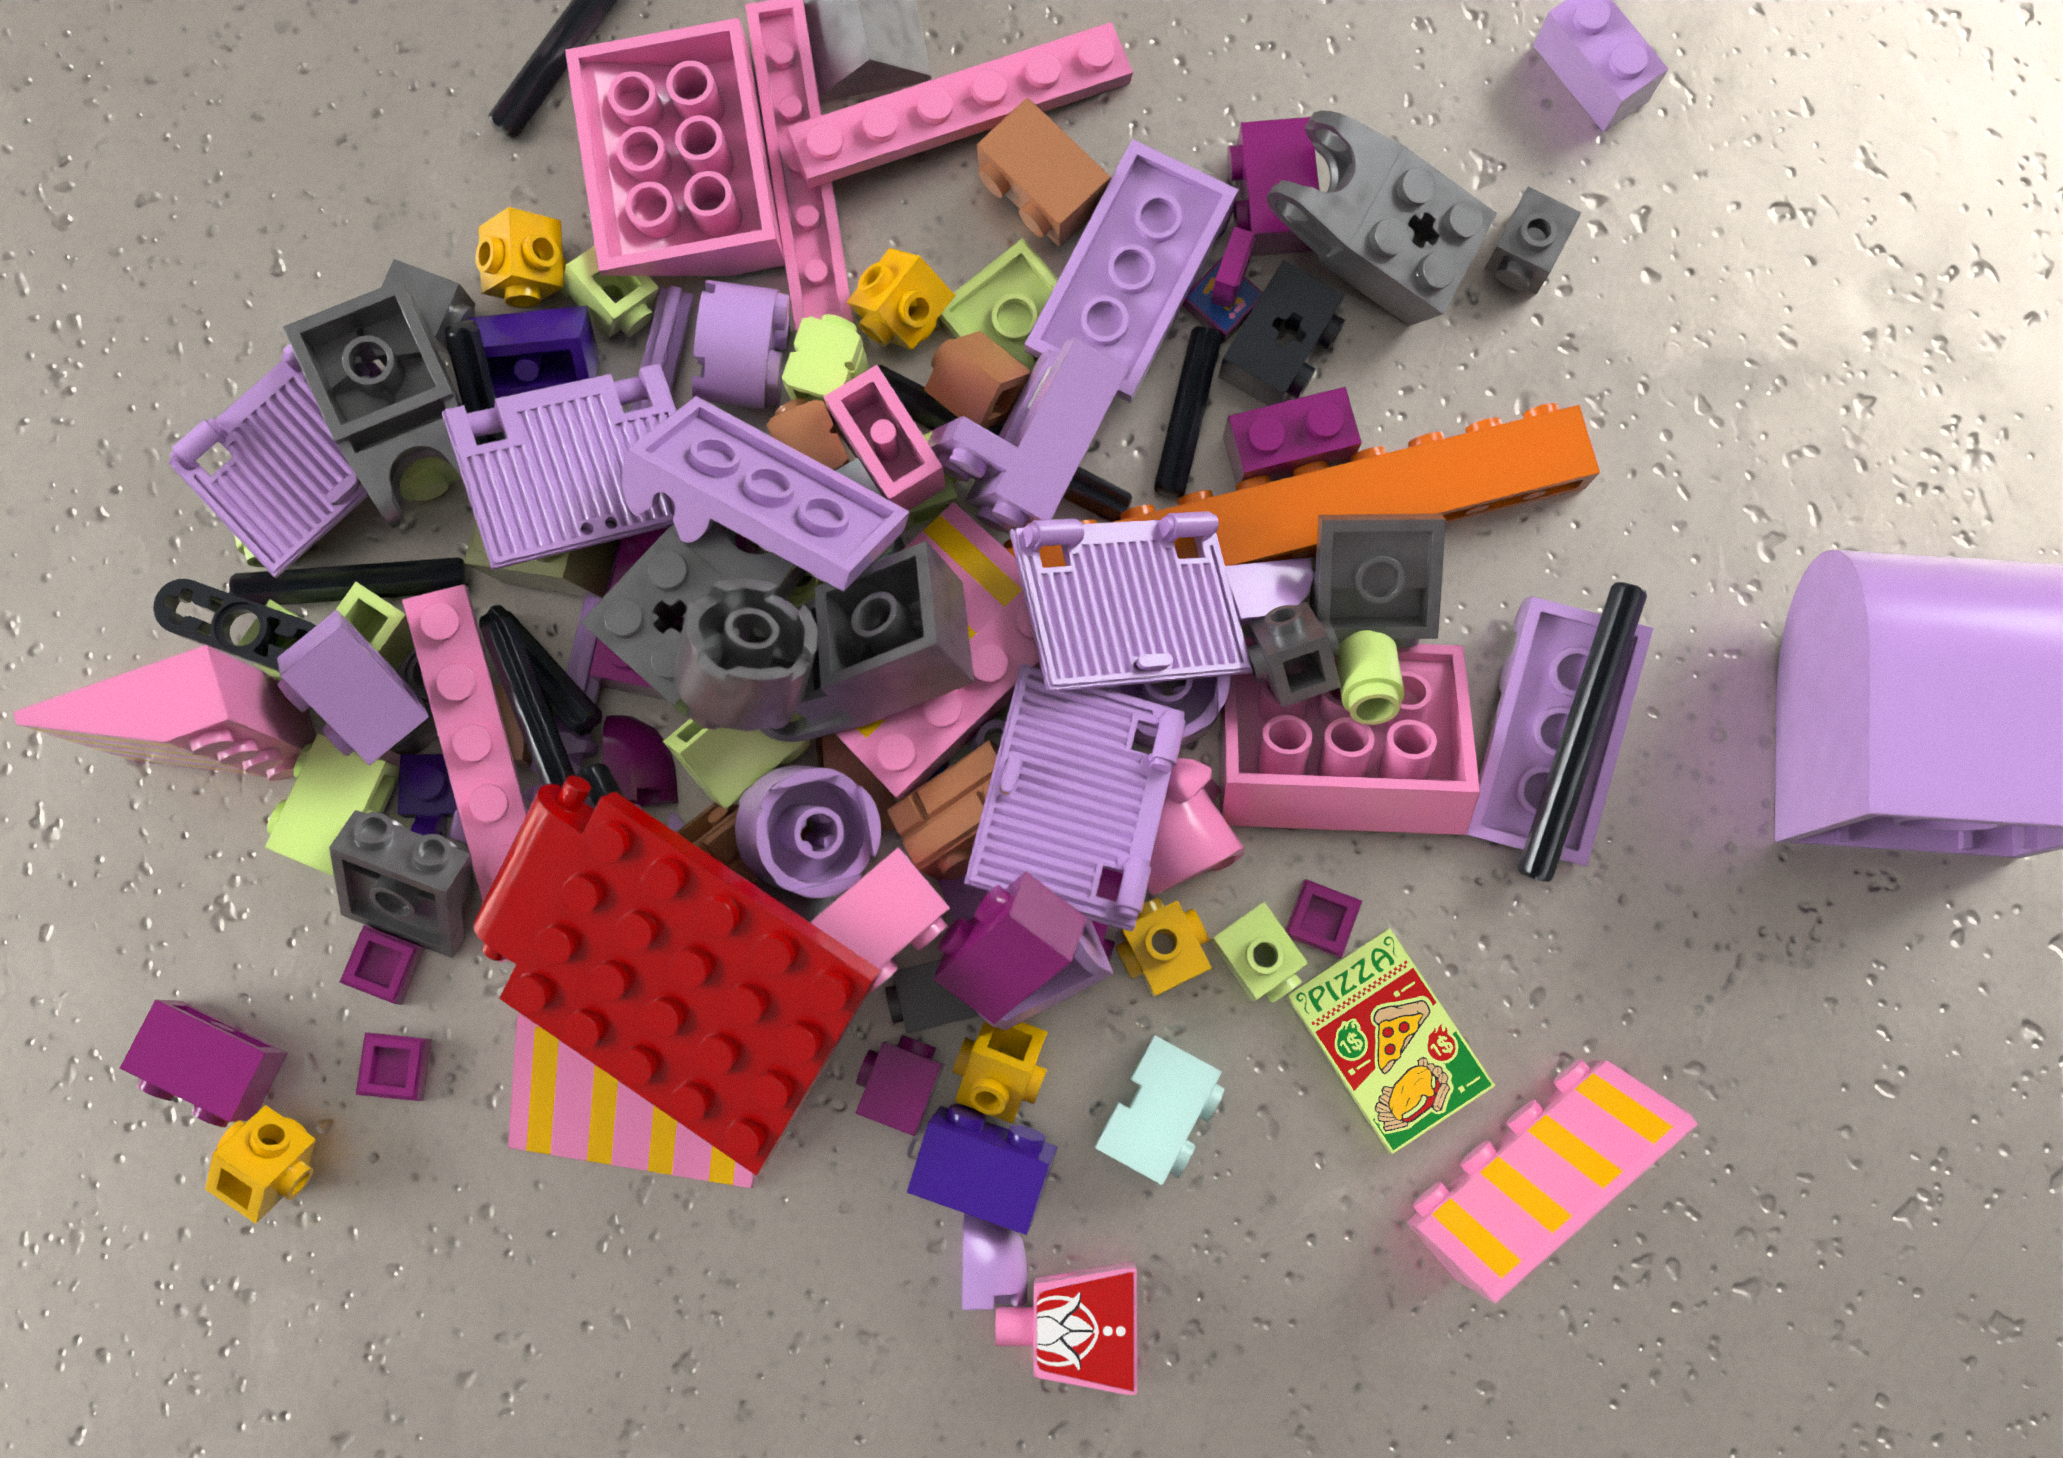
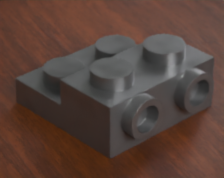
M1441 514L1318 515L1316 568H1312L1313 581L1310 590V608L1319 622L1329 620L1334 629L1338 644L1352 634L1363 630H1371L1388 635L1395 641L1396 647L1416 646L1419 644L1420 639H1438L1446 519Z
M355 810L329 847L341 916L453 958L464 940L461 907L473 889L471 854L463 851L457 844L441 835L428 834L423 836L407 830L401 823L383 813L370 812L365 814Z

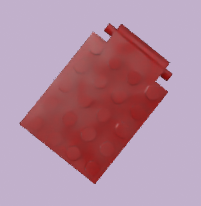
M568 776L562 787L557 784H547L540 787L473 923L476 935L485 943L482 951L486 957L494 961H503L507 958L516 965L499 999L757 1176L767 1165L882 970L617 792L601 797L594 810L584 803L591 790V785L581 777Z

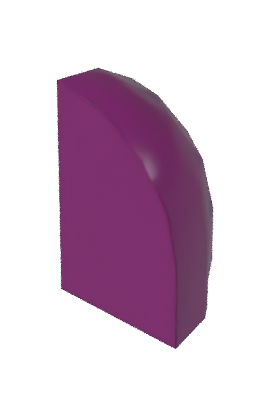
M627 715L606 716L602 736L603 764L608 766L625 798L633 804H638L640 807L678 803L675 764L670 749L663 742V737L654 727L635 717Z

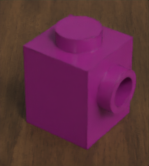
M901 1035L898 1045L883 1042L879 1052L869 1049L856 1079V1085L865 1089L855 1114L909 1135H918L945 1066L944 1063L932 1059L936 1047Z

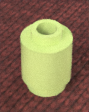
M1371 630L1356 632L1339 644L1340 655L1335 656L1341 686L1342 704L1358 723L1366 725L1385 723L1399 713L1400 704L1405 694L1396 643L1391 637L1383 633Z

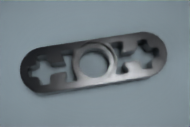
M176 579L165 584L157 593L153 604L154 616L158 624L165 630L181 638L201 645H208L223 653L279 672L277 657L286 651L283 648L274 646L278 635L297 642L317 626L307 620L190 579ZM192 601L197 606L215 614L211 624L192 616L183 617L176 612L177 606L180 602L191 603ZM246 613L255 614L260 623L257 637L247 645L236 646L230 637L232 623L240 615Z

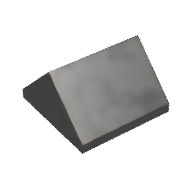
M803 0L820 102L932 80L916 0Z

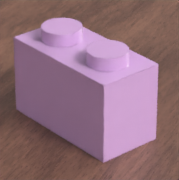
M1565 0L1549 11L1533 44L1534 48L1603 133L1647 103L1668 71L1667 66L1613 0Z
M335 610L277 657L279 673L283 678L277 684L288 700L302 712L312 707L327 723L322 730L331 743L345 756H349L355 751L369 766L429 717L423 699L338 610Z

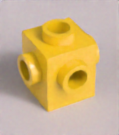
M508 207L480 225L479 244L476 249L475 262L480 271L481 294L505 299V303L511 307L532 308L540 305L541 300L564 288L563 275L567 263L562 251L561 220Z
M889 248L879 262L871 265L863 272L858 281V288L847 300V303L862 318L858 323L859 328L875 343L883 347L892 343L913 350L918 343L925 340L933 332L936 320L956 295L921 256Z
M1160 897L1143 903L1142 912L1137 916L1134 930L1132 932L1124 929L1120 930L1125 942L1116 945L1115 948L1131 980L1142 976L1152 998L1212 969L1201 947L1210 942L1207 932L1194 908L1184 912L1178 900L1165 907ZM1156 934L1168 936L1172 942L1171 953L1160 954L1155 951L1152 946V937Z
M984 1020L976 1041L965 1037L955 1061L952 1073L963 1077L955 1102L1013 1124L1022 1100L1032 1104L1036 1101L1047 1068L1036 1065L1048 1032L1024 1022L1007 1030H1002Z
M265 1105L246 1123L242 1120L236 1121L221 1137L216 1151L212 1155L205 1190L257 1224L283 1197L290 1201L306 1186L313 1174V1168L309 1166L316 1139L309 1135L299 1122L292 1118L283 1117Z

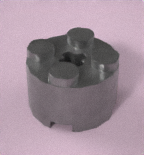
M746 578L718 581L711 585L708 595L697 600L695 604L691 602L687 607L676 656L674 682L681 699L689 706L690 718L703 728L717 729L722 727L743 731L783 728L793 719L795 710L803 698L817 650L818 628L810 610L804 604H802L798 611L790 602L775 595L777 586L772 583Z

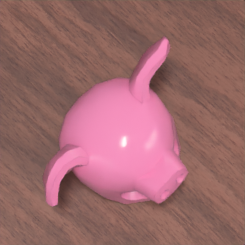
M1178 758L1176 765L1171 771L1149 865L1152 869L1146 891L1151 897L1164 893L1189 879L1209 871L1224 869L1244 855V846L1214 803L1221 789L1211 778V767L1194 759Z

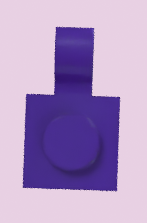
M400 754L397 814L404 818H415L410 831L423 836L437 834L447 839V817H453L455 810H458L443 754Z

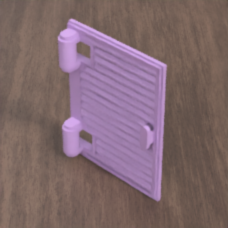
M290 344L283 349L285 353L280 356L283 360L216 419L211 417L208 420H202L172 447L173 451L170 453L172 458L168 462L275 578L282 574L369 496L362 483L360 487H357L360 480L338 445L334 442ZM372 361L367 365L371 373L363 376L375 378L383 371ZM219 442L233 457L210 476L197 462V459L215 443Z
M661 364L640 367L637 377L613 382L611 374L496 398L494 408L466 413L464 406L442 411L447 432L492 570L671 527L674 524L675 504L669 495L660 492L658 503L637 517L628 508L622 491V472L627 449L676 412ZM649 400L651 407L626 413L623 412L621 405ZM504 431L506 439L477 446L476 437ZM608 521H613L617 527L612 523H608Z
M1210 511L1169 513L1161 520L1083 524L1077 519L1032 521L1031 524L1024 528H1015L1010 531L1047 692L1240 675L1253 672L1216 533L1219 522L1215 514H1212ZM1194 537L1199 558L1178 559L1174 541L1177 538ZM1061 545L1066 566L1043 568L1039 549L1042 546ZM1134 664L1140 668V671L1135 669Z
M1021 663L964 884L990 891L996 885H1000L1005 889L1027 871L1086 916L1088 920L1132 932L1137 916L1142 912L1152 869L1149 865L1171 771L1177 762L1185 728L1184 712L1103 687L1047 692L1042 669ZM1137 723L1158 729L1153 751L1150 755L1131 749ZM1000 786H1001V788H1002V790H1003L1004 792L1009 793V794H1004V793L1000 790ZM1103 868L1123 874L1116 901L1096 896Z

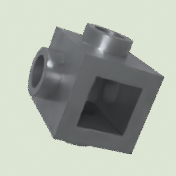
M1307 602L1298 605L1276 607L1269 611L1264 618L1248 622L1254 642L1253 646L1247 647L1253 677L1257 683L1267 681L1281 707L1341 687L1334 657L1340 655V648L1334 629L1329 620L1319 622Z

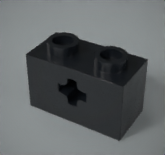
M1283 260L1223 356L1218 378L1267 406L1285 402L1289 395L1295 399L1300 398L1316 371V368L1308 364L1318 347L1329 351L1346 321L1338 316L1345 295ZM1287 332L1294 336L1295 340H1290L1286 347L1276 341L1277 339L1281 340Z

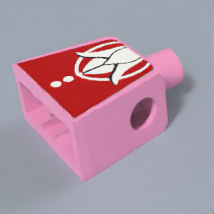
M1121 1262L1034 1278V1307L996 1306V1346H1034V1377L1126 1395H1137V1268L1135 1262Z

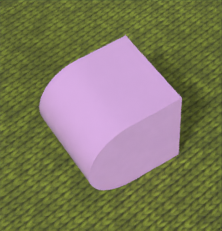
M1827 550L1818 555L1806 569L1793 596L1779 654L1776 687L1775 842L2004 858H2024L2063 849V564L1848 550Z

